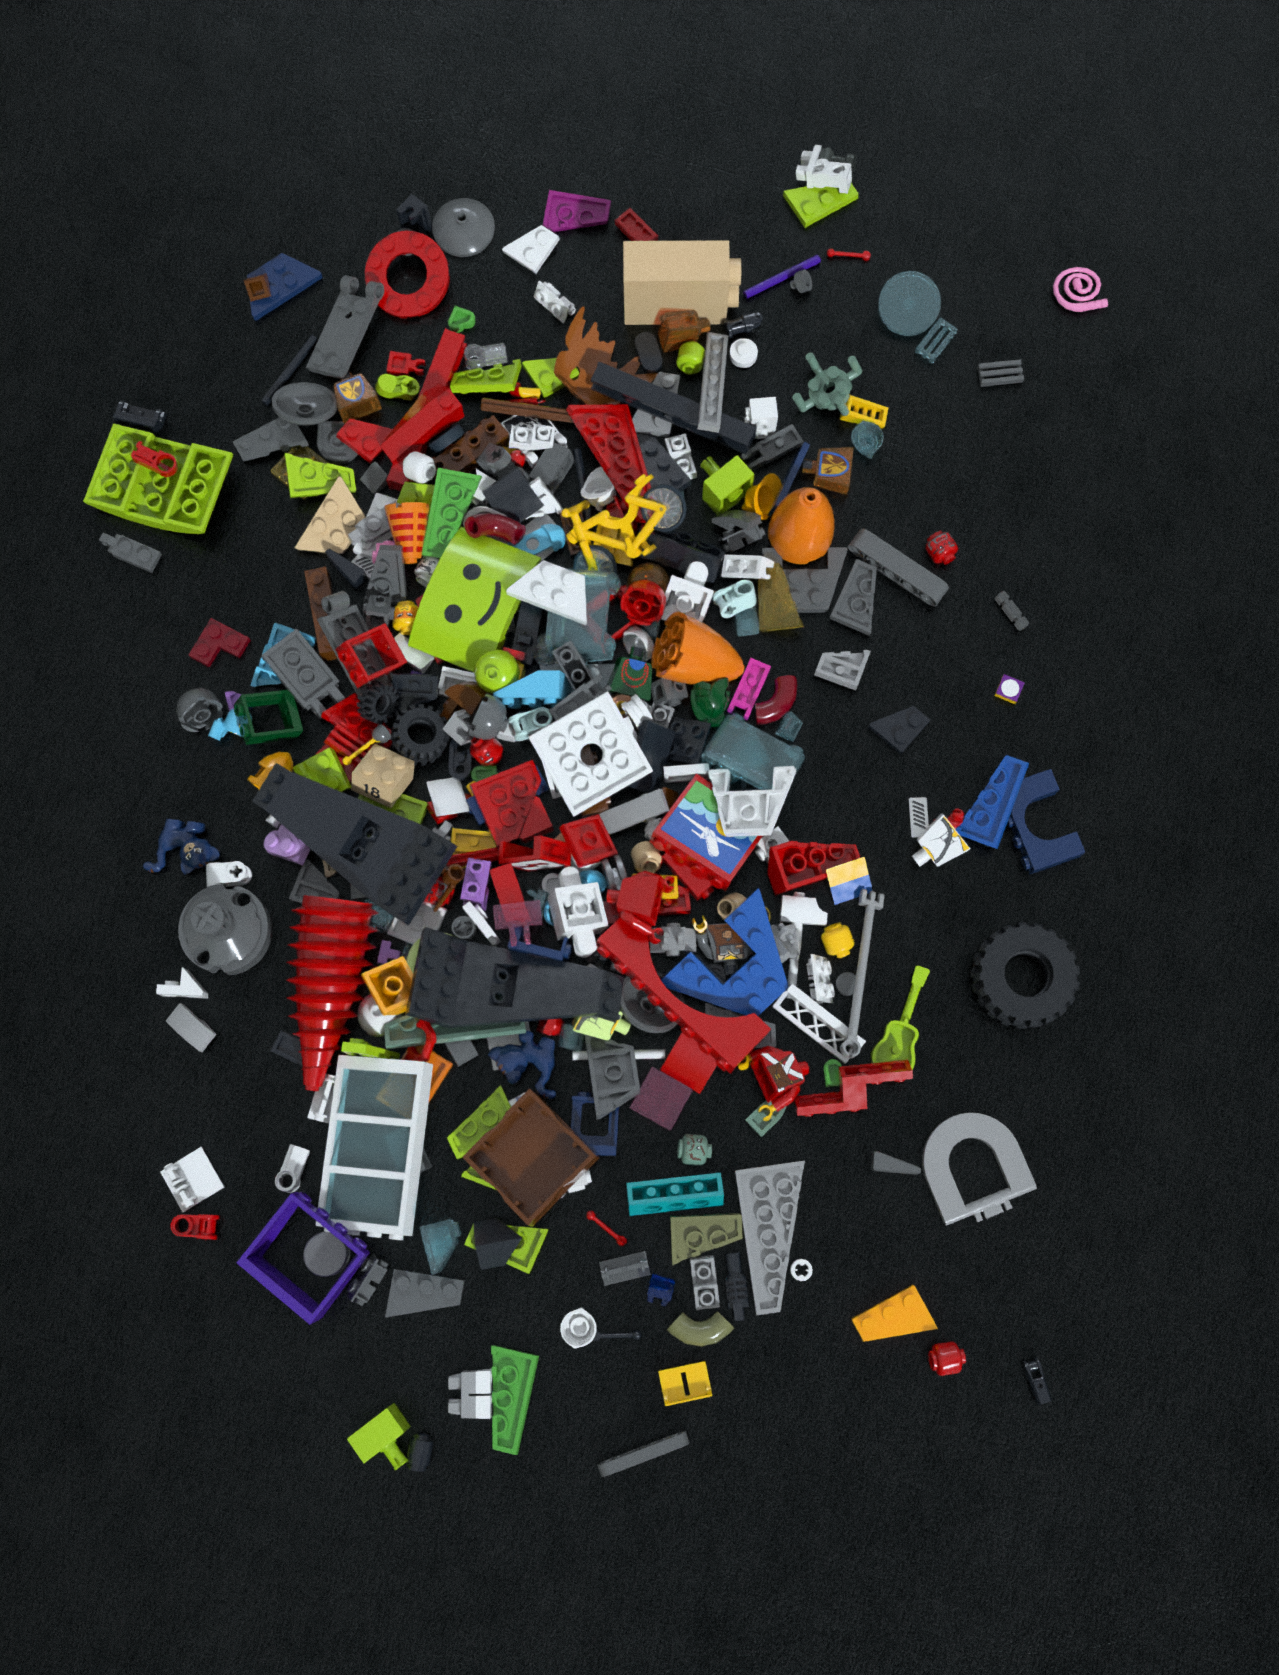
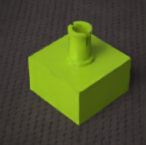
M738 455L721 468L713 461L711 456L707 457L708 461L704 460L700 465L710 476L703 482L702 499L716 515L728 511L745 497L748 488L753 486L754 473Z
M393 1403L347 1438V1440L363 1463L367 1462L378 1452H384L394 1469L397 1470L408 1459L405 1458L395 1442L411 1426L395 1403Z

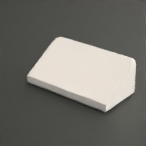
M399 633L394 639L407 660L406 664L424 674L435 657L409 647V639Z

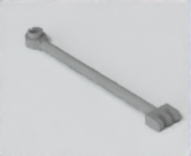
M861 889L858 904L866 907L848 1035L846 1041L840 1046L841 1054L846 1058H854L861 1050L860 1043L857 1041V1032L875 909L881 910L884 903V894L879 893L877 901H875L876 892L870 891L867 899V890ZM846 1046L851 1047L852 1053L849 1054L846 1051Z

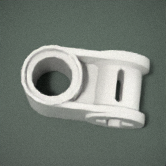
M239 861L209 863L206 865L207 887L223 884L225 887L245 885L252 878L250 868Z

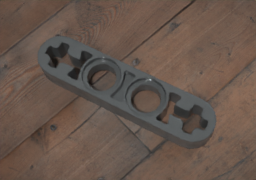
M681 1431L602 1461L597 1466L601 1477H605L682 1448L690 1442L686 1431Z

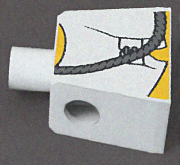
M941 813L918 837L917 841L922 846V849L912 855V857L919 866H922L930 859L933 860L936 866H940L967 852L970 848Z

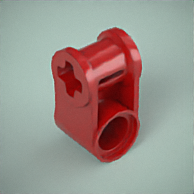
M178 1215L171 1222V1230L177 1236L217 1240L215 1230L216 1220L219 1219V1215ZM182 1219H186L189 1223V1227L185 1232L179 1229V1222Z

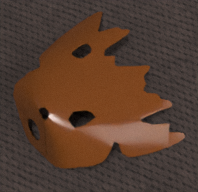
M582 307L574 317L566 334L565 343L568 351L559 352L554 367V374L584 405L621 403L620 401L591 390L593 385L591 378L598 362L614 368L617 367V362H611L615 341L609 343L605 341L599 342L596 322L593 323L591 329L582 339V331L586 320H583L585 308ZM638 356L619 369L650 383L658 375V373L635 375L640 366ZM578 366L580 373L578 379L573 381L570 378V374Z

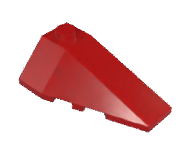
M439 382L420 395L380 445L381 449L392 464L462 419L464 413L461 403L448 387Z
M789 841L769 848L768 876L774 894H782L827 879L826 869L859 859L860 855L855 844H818L817 842L800 843L798 841Z

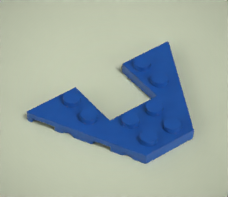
M757 888L724 920L756 954L726 982L722 983L690 951L660 979L666 988L743 1015L755 1013L757 1016L789 988L761 891Z

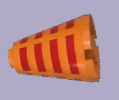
M405 502L398 505V508H396V503L385 505V514L394 544L403 546L404 564L417 563V559L422 557L429 504Z

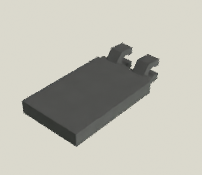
M297 629L261 655V658L301 707L307 710L312 709L319 720L322 719V712L326 710L320 702L323 698L329 695L334 704L346 699L338 690L339 685L337 683H339L337 677Z

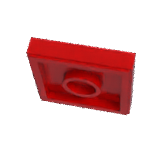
M599 814L572 821L559 827L578 868L600 862L606 858H612L618 854Z

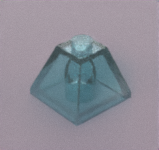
M453 1219L420 1227L432 1275L443 1271L459 1242L458 1237L461 1236L458 1222L454 1223Z

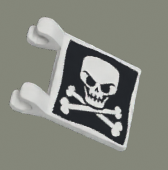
M513 415L500 423L509 433V436L512 425L533 429L534 424L555 427L548 419ZM555 428L554 443L567 448L566 438ZM519 449L522 454H525L527 463L533 469L538 462V457L533 452L534 450Z

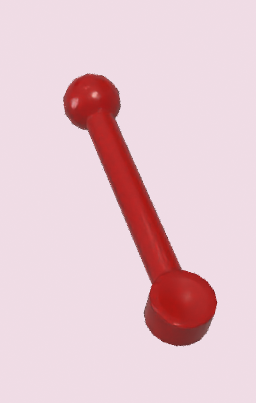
M834 249L827 250L828 257H833L834 255L861 257L867 261L871 256L869 251L853 253L834 251Z
M594 1211L587 1212V1219L595 1221L613 1236L619 1246H624L627 1243V1239L624 1236H619L598 1219Z

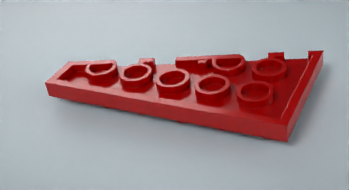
M628 404L568 405L566 411L629 510V504L625 501V496L636 487L634 482L643 474L648 476ZM650 482L642 488L640 496H644L647 490L651 488ZM653 492L648 496V498L654 499ZM639 506L635 521L637 523H646ZM645 508L647 517L650 519L655 511Z

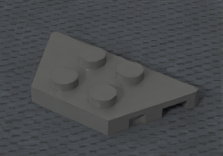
M585 1034L596 1118L601 1119L640 1093L634 1046L624 1043L618 1044L614 1040H602Z

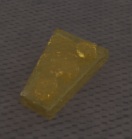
M774 563L773 568L766 567V574L771 576L770 579H758L759 630L764 632L804 627L781 564Z

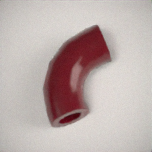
M483 513L472 515L465 521V530L472 538L485 535L496 536L516 545L523 539L526 532L524 525L499 514Z
M786 675L776 678L774 680L775 693L772 698L765 702L755 703L757 725L777 721L789 712L796 699L797 678L795 676Z

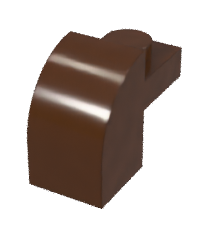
M465 681L449 687L444 693L450 698L443 704L444 710L440 716L445 717L448 721L454 712L465 709L470 715L477 713L482 700L485 702L488 700L485 698L487 692L474 681Z

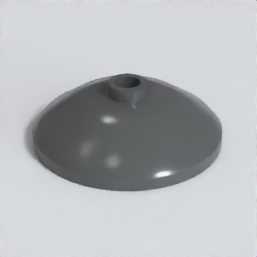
M459 198L447 202L436 212L432 222V232L436 243L443 251L457 257H469L482 252L491 243L495 233V223L490 210L484 204L474 199Z
M292 383L278 389L272 397L274 412L283 420L296 425L306 426L322 423L331 418L336 413L338 407L335 394L330 389L315 383Z
M656 971L660 979L665 976V974ZM626 976L623 981L620 1009L625 1018L635 1027L650 1033H663L674 1028L677 1023L671 1022L664 1015L665 1011L660 1006H654L648 1000V995L642 989H636L631 984V979ZM667 988L676 998L684 1003L682 993Z

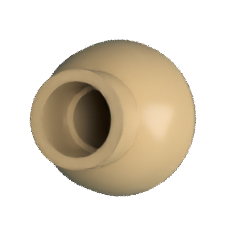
M730 893L724 896L717 906L721 918L725 920L747 898L739 893Z

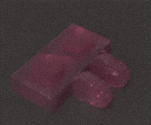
M540 900L493 905L495 929L509 928L511 946H517V935L515 933V928L524 927V942L526 945L531 944L529 926L542 925Z

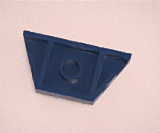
M281 253L248 274L247 278L267 273L271 291L270 297L250 301L253 319L255 321L322 279L321 272Z

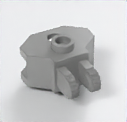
M667 923V927H660L663 929L664 935L660 936L654 933V936L660 939L661 942L658 944L650 942V953L666 954L668 957H679L680 954L685 955L690 951L696 954V930L680 927L679 923Z

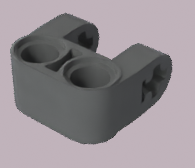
M492 443L486 446L476 460L478 465L496 481L517 467L511 461V455L503 447ZM518 467L525 475V477L530 481V476L526 473V471L523 468Z

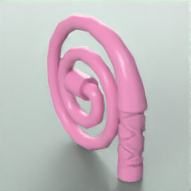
M1082 267L1069 268L1062 271L1056 277L1053 284L1054 296L1064 308L1075 312H1083L1108 306L1107 299L1084 302L1093 299L1099 293L1101 287L1100 278L1090 269ZM1069 273L1074 274L1068 276L1065 280L1064 290L1071 299L1081 303H1070L1064 300L1059 293V282ZM1082 273L1092 276L1096 282L1094 292L1085 297L1076 296L1069 289V282L1073 280L1074 290H1077L1078 293L1086 294L1090 292L1093 286L1092 280ZM1081 279L1088 283L1087 288L1081 289L1083 287Z

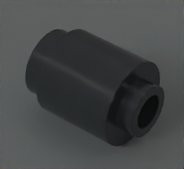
M415 1433V1437L409 1438L406 1455L408 1459L406 1462L407 1469L419 1472L426 1471V1467L430 1464L433 1440L429 1439L430 1435Z

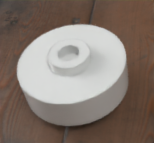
M749 339L736 340L730 348L731 362L740 368L752 366L757 359V346Z

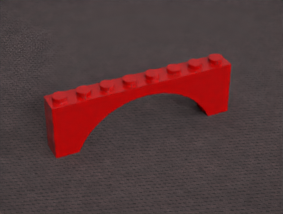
M621 917L598 938L597 951L604 958L608 957L614 963L613 965L619 973H625L631 979L630 982L636 989H642L648 995V1000L654 1006H660L665 1011L664 1015L671 1022H676L680 1025L684 1035L690 1039L693 1038L698 1043L700 1050L707 1055L710 1054L716 1060L717 1066L723 1071L727 1070L731 1073L770 1032L771 1028L755 1013L740 1017H717L699 1012L681 1002L666 988L654 968L649 951V935H644L633 929Z

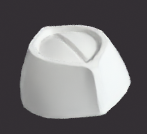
M632 626L626 630L623 635V644L627 652L630 654L631 647H639L644 649L642 661L651 659L654 644L649 634L637 626Z
M583 1307L571 1311L562 1320L561 1335L565 1342L573 1348L583 1347L589 1344L595 1337V1320Z

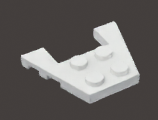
M794 766L774 767L772 790L729 791L731 772L728 769L708 770L724 834L727 837L771 835L796 774V768Z

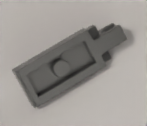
M102 533L99 539L102 545L109 547L107 551L114 557L150 573L154 571L162 556L160 551L123 535L116 534L115 537Z

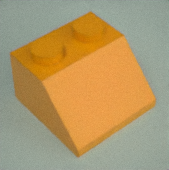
M404 956L362 973L361 976L382 1015H399L406 1012L413 973Z

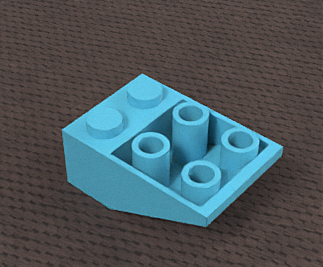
M538 670L493 693V696L501 700L504 705H507V708L520 709L521 705H529V708L532 709L540 708L542 705H550V708H553L571 694L572 686L566 675L560 670Z

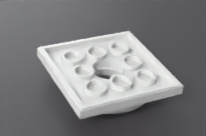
M608 691L529 736L531 743L573 816L578 815L653 772ZM590 743L600 746L603 752L601 761L594 766L586 765L580 755L582 748Z

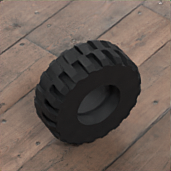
M1020 922L1001 928L981 944L979 951L973 959L974 966L971 969V977L974 984H972L973 993H977L979 997L978 1003L981 1007L984 1006L988 1010L987 1014L990 1017H996L1001 1020V1024L1006 1026L1013 1025L1019 1029L1035 1028L1060 1017L1066 1012L1067 1007L1072 1005L1075 999L1074 994L1079 989L1080 982L1077 981V976L1080 974V968L1075 965L1074 959L1077 957L1074 951L1070 952L1066 946L1069 943L1064 938L1059 939L1056 936V931L1051 928L1046 930L1042 928L1041 924L1033 923L1029 925L1026 922ZM1020 954L1028 955L1041 965L1045 975V983L1043 989L1037 995L1023 997L1015 993L1008 986L1005 979V965L1012 957Z

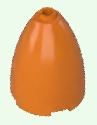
M804 487L791 492L779 503L773 512L768 526V540H770L771 545L782 559L794 564H808V562L816 560L821 556L823 557L827 553L832 543L835 523L833 510L827 497L815 488Z
M675 612L665 621L667 627L663 631L661 638H656L652 652L651 664L652 668L656 669V676L685 684H696L701 681L712 684L723 678H728L729 681H732L743 674V660L733 646L714 629L681 612Z

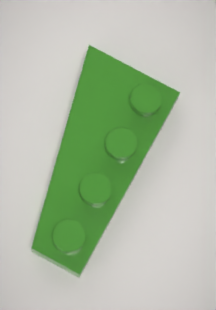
M438 468L422 556L441 558L451 539L459 530L482 476Z

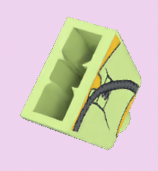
M620 1009L619 1018L615 1022L596 1016L575 1017L572 1025L575 1032L609 1040L614 1030L626 1035L631 1023L621 1018L623 1013Z

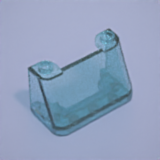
M565 568L585 576L587 624L583 625L548 611L546 627V647L548 651L554 655L552 653L553 650L572 640L586 662L613 660V651L616 649V643L607 633L610 594H617L618 589H620V577L616 573L608 571Z
M736 713L726 715L701 755V764L709 763V768L716 764L717 769H728L734 776L760 790H772L774 767L794 766L797 774L805 760V755L800 747L796 745L790 746L745 722V719Z

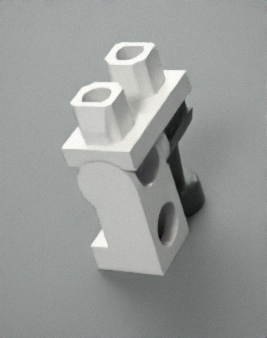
M815 145L813 151L802 152L801 165H798L796 169V180L807 181V188L834 187L839 188V193L848 194L852 182V172H854L856 166V154L848 153L846 157L836 156L831 148L821 149V145Z

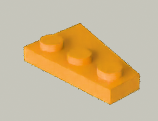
M914 1285L851 1319L862 1341L938 1329Z

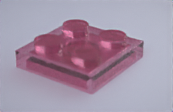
M652 1067L630 1109L671 1131L693 1089Z

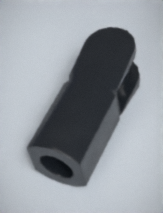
M1035 1357L1034 1361L1031 1362L1023 1361V1367L1036 1405L1051 1402L1052 1398L1038 1357ZM1037 1370L1039 1376L1032 1378L1031 1372Z

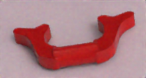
M420 1019L416 1023V1027L423 1029L426 1034V1042L422 1053L419 1054L415 1046L408 1047V1053L404 1060L427 1062L430 1059L437 1039L436 1033L430 1022Z

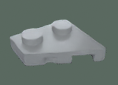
M863 650V653L852 654L850 651L822 653L814 675L856 690L871 651Z

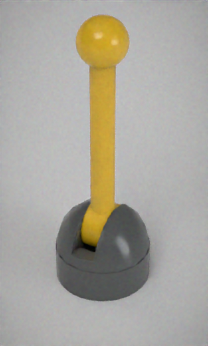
M379 724L372 731V739L350 756H345L342 760L343 764L350 765L352 759L373 743L383 744L390 740L392 736L382 724Z

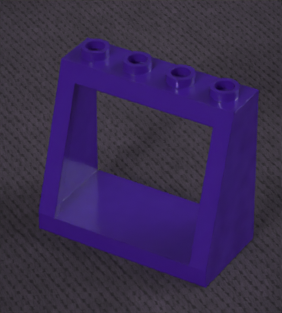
M294 1192L289 1195L240 1257L237 1264L311 1325L325 1315L370 1252L366 1249L367 1245L357 1237L353 1239L347 1234L349 1230L339 1222L335 1224L329 1219L330 1214L321 1207L317 1209L312 1205V1199L303 1192ZM298 1206L356 1253L320 1305L263 1258Z

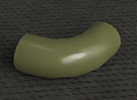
M682 1312L667 1331L685 1344L702 1347L719 1342L730 1334L734 1327L719 1312H716L711 1318L702 1322L694 1321Z

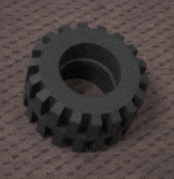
M419 704L418 708L412 705L409 706L408 710H402L391 730L392 738L390 740L393 741L391 744L392 748L397 749V754L415 761V766L417 762H420L421 766L426 765L428 761L430 764L434 762L436 758L441 756L449 740V735L443 730L447 722L446 718L440 717V711H432L433 707L431 706L424 708V704ZM413 726L424 727L430 732L432 741L428 744H417L410 739L407 730Z

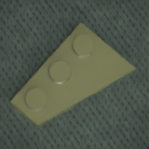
M741 1213L670 1216L672 1265L687 1258L701 1255V1253L742 1239Z

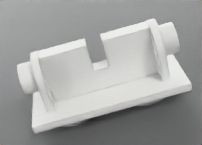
M538 281L534 298L564 324L567 315L575 313L574 304L564 296L559 299L558 297H560L561 293L551 283Z
M326 1074L322 1087H319V1091H315L308 1118L329 1123L336 1076Z

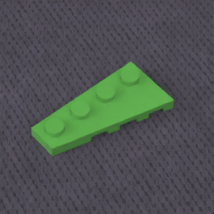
M491 1345V1354H493V1450L517 1455L539 1356Z

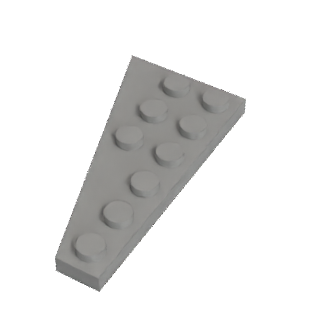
M805 1161L735 1171L756 1315L781 1311Z

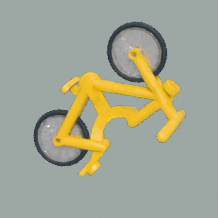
M643 474L634 482L636 487L625 496V501L629 504V510L625 517L613 520L609 518V512L603 510L582 522L579 513L589 508L590 503L588 500L562 510V516L565 518L571 517L574 525L573 529L566 534L567 539L574 545L579 541L581 547L573 561V572L585 576L586 589L591 591L604 590L614 582L617 575V563L612 553L602 546L592 545L591 541L623 550L630 558H637L641 553L643 556L648 555L657 548L655 544L650 546L646 541L653 530L661 532L674 530L680 526L685 518L686 502L678 489L671 485L658 484L648 489L644 496H640L642 488L654 478L652 474L648 476ZM640 506L641 514L646 524L635 537L631 523L636 518ZM599 523L603 527L611 529L621 528L625 542L589 531V529Z

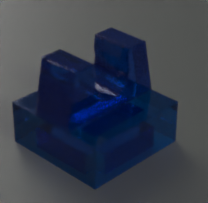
M652 1274L647 1301L652 1303L654 1297L662 1299L661 1306L666 1307L671 1300L675 1280Z

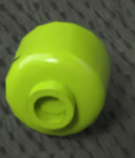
M695 341L682 344L676 361L678 368L686 374L700 372L703 369L705 349Z

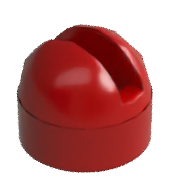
M520 450L512 451L510 453L511 461L516 466L522 468L526 461L525 454L520 455Z

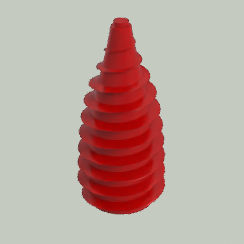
M303 895L302 907L291 910L300 916V924L289 927L298 933V941L288 944V946L297 951V959L286 962L296 968V976L286 980L296 986V994L287 997V999L295 1002L297 1012L289 1015V1017L298 1022L299 1031L293 1033V1035L298 1036L300 1040L301 1050L298 1052L301 1053L303 1069L301 1070H303L305 1090L319 1091V1087H322L328 1066L331 1065L330 1061L334 1051L341 1049L337 1044L341 1035L351 1033L344 1026L347 1019L359 1016L350 1008L353 1002L365 999L356 992L358 985L365 983L360 975L362 968L373 965L364 959L365 951L377 948L367 942L368 934L379 931L370 925L371 916L379 914V912L372 909L373 904Z

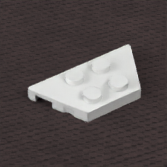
M543 560L506 591L507 595L583 625L587 624L585 576Z

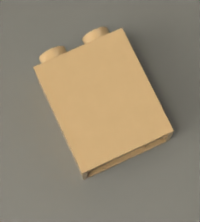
M623 241L625 325H663V322L668 318L687 312H693L689 324H698V321L701 319H706V324H724L723 320L727 318V308L738 307L739 286L741 285V258H729V241Z

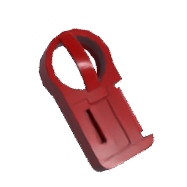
M142 441L136 444L137 450H133L131 453L135 463L163 477H171L177 472L178 465L173 455L161 450L156 452L143 445ZM170 459L174 462V465L171 468L161 461ZM158 466H160L161 468H163V469H165V470H167V471H162V470H160Z

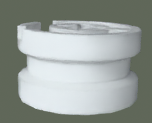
M636 694L631 697L629 702L625 701L621 704L626 716H629L631 723L637 730H640L643 720L653 721L650 712Z

